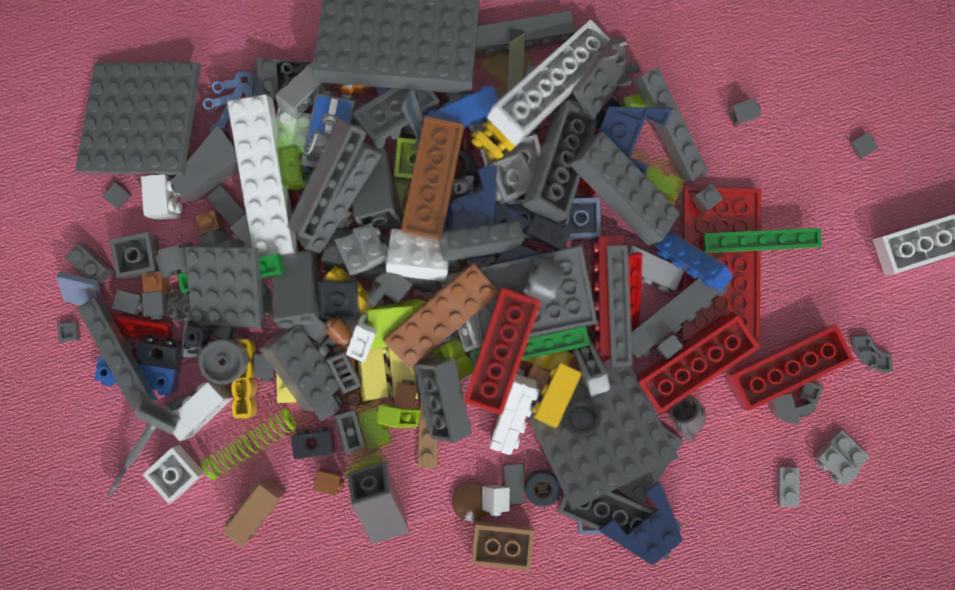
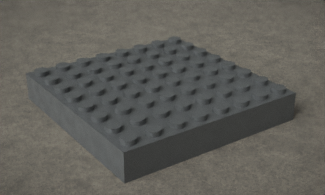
M323 0L313 64L316 82L472 94L480 0Z

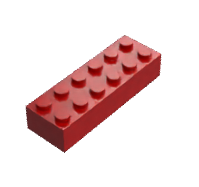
M623 236L598 237L594 244H591V255H594L591 273L595 274V281L592 282L591 289L592 293H595L593 304L597 324H592V331L595 332L596 338L592 340V344L598 355H611L606 247L623 246Z
M502 286L465 395V403L501 415L503 414L541 303L540 300L527 296L520 291Z
M731 312L683 344L682 348L671 357L662 358L638 374L636 379L661 414L760 347L741 318L734 312Z
M827 325L725 375L741 408L750 411L854 361V358L838 326Z

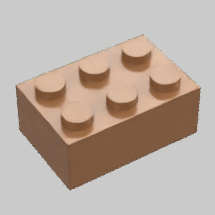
M269 478L264 482L260 481L258 484H255L249 492L251 496L240 503L237 507L238 511L224 524L226 529L222 533L242 547L255 535L287 492Z
M475 520L471 565L530 571L534 538L533 526Z

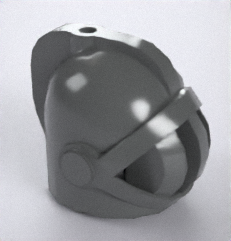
M688 395L670 407V419L673 420L677 429L683 432L687 441H694L696 433L705 424L706 411L703 404L697 398Z

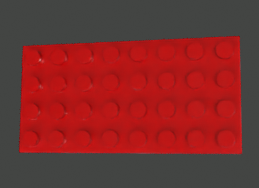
M683 188L682 239L704 252L703 234L761 231V189L716 188L723 197V200L702 214L691 198L704 188ZM761 251L706 253L726 265L733 276L729 280L730 285L727 286L729 291L721 297L717 294L711 299L714 303L705 310L703 307L696 311L698 315L690 322L686 319L681 323L683 326L681 328V340L692 339L729 313L734 312L741 318L755 341L760 342ZM686 270L682 275V292L699 279L690 276Z

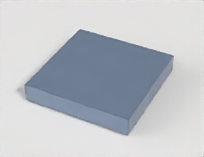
M60 271L57 274L56 278L65 302L82 305L93 298L102 300L97 280Z

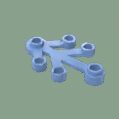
M240 71L233 80L222 83L216 81L212 84V89L217 94L222 93L225 89L235 87L236 89L231 95L216 99L206 98L203 101V106L206 110H213L215 107L227 104L218 123H214L211 126L210 133L218 125L226 131L225 125L230 118L227 101L239 100L243 91L246 98L254 97L251 90L253 87L251 73ZM246 77L248 82L243 84L241 78ZM215 85H221V90L216 91L214 89ZM211 101L213 103L212 107H206V102Z

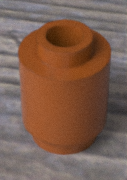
M331 317L324 324L326 326L324 331L337 344L344 346L353 337L352 330L339 317Z

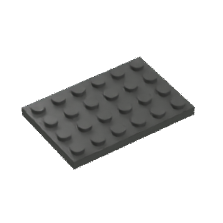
M582 246L478 267L499 292L502 286L523 292L526 282L528 283L529 281L527 278L530 268L533 267L537 256L564 267L560 284L555 289L556 293L551 303L541 301L529 337L597 324ZM499 294L474 314L481 347Z

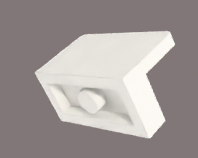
M366 314L362 315L357 324L346 355L365 362L377 329L364 324Z

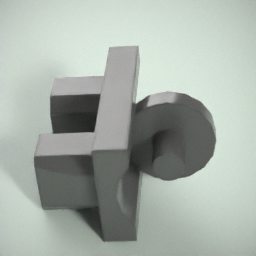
M473 176L453 180L449 201L476 193L473 185Z

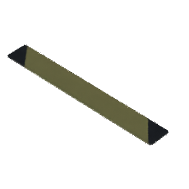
M510 29L507 94L523 81L525 32L521 30Z

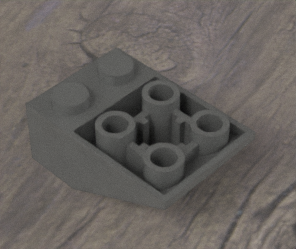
M257 58L251 65L254 97L267 95L273 99V103H277L276 95L278 91L287 86L293 77L298 76L312 62Z

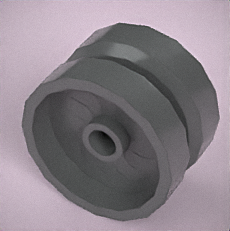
M223 338L208 344L203 349L199 358V367L202 374L215 384H228L235 381L246 372L249 365L247 349L234 339Z

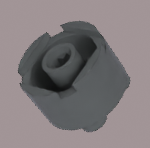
M193 242L154 252L160 275L163 278L187 272L185 247L194 246Z
M537 256L533 267L530 268L527 276L529 281L528 283L526 282L522 293L550 304L555 296V289L560 284L564 267Z

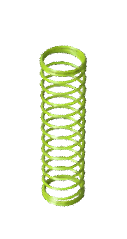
M285 408L280 410L283 420L290 428V431H287L280 418L274 414V418L283 429L284 435L279 434L273 421L267 418L269 425L277 434V439L271 436L265 423L261 422L263 430L271 439L270 444L265 441L260 429L254 426L257 435L264 442L263 448L259 446L253 432L248 430L250 438L258 446L257 452L252 449L248 438L242 434L241 437L244 443L251 450V456L246 454L241 441L235 438L236 445L245 455L244 460L240 458L233 443L229 442L230 450L239 459L238 464L234 463L229 450L222 446L224 455L232 463L231 468L227 467L221 452L216 450L215 453L218 460L226 467L225 472L221 471L218 461L212 454H209V459H201V466L205 474L211 480H216L221 476V473L225 474L228 469L232 470L234 465H240V460L246 461L247 457H253V452L259 453L260 448H266V444L272 445V440L278 441L279 436L285 437V431L291 433L292 430H296L297 425L292 415ZM218 453H219L220 456L222 457L224 463L222 462V460H221L220 457L218 456ZM211 456L215 460L217 466L212 461ZM205 462L211 467L213 473L208 469Z

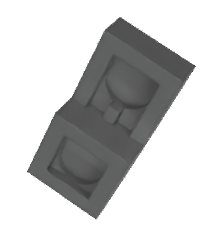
M221 185L206 197L231 226L246 214L242 207Z

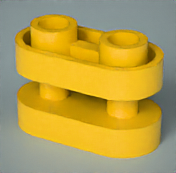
M489 119L483 124L485 129L483 133L477 129L471 135L473 138L471 141L478 149L482 148L486 152L485 156L492 163L504 158L502 154L504 149L510 152L515 148V145ZM490 136L498 143L497 146L488 139Z

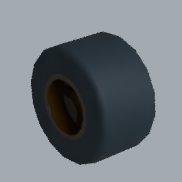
M537 470L527 477L525 492L532 504L538 507H547L558 499L560 485L553 473L547 470Z

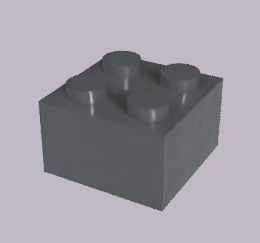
M146 232L110 240L116 278L130 279L140 277L142 273L159 272L154 252L159 250L155 234Z

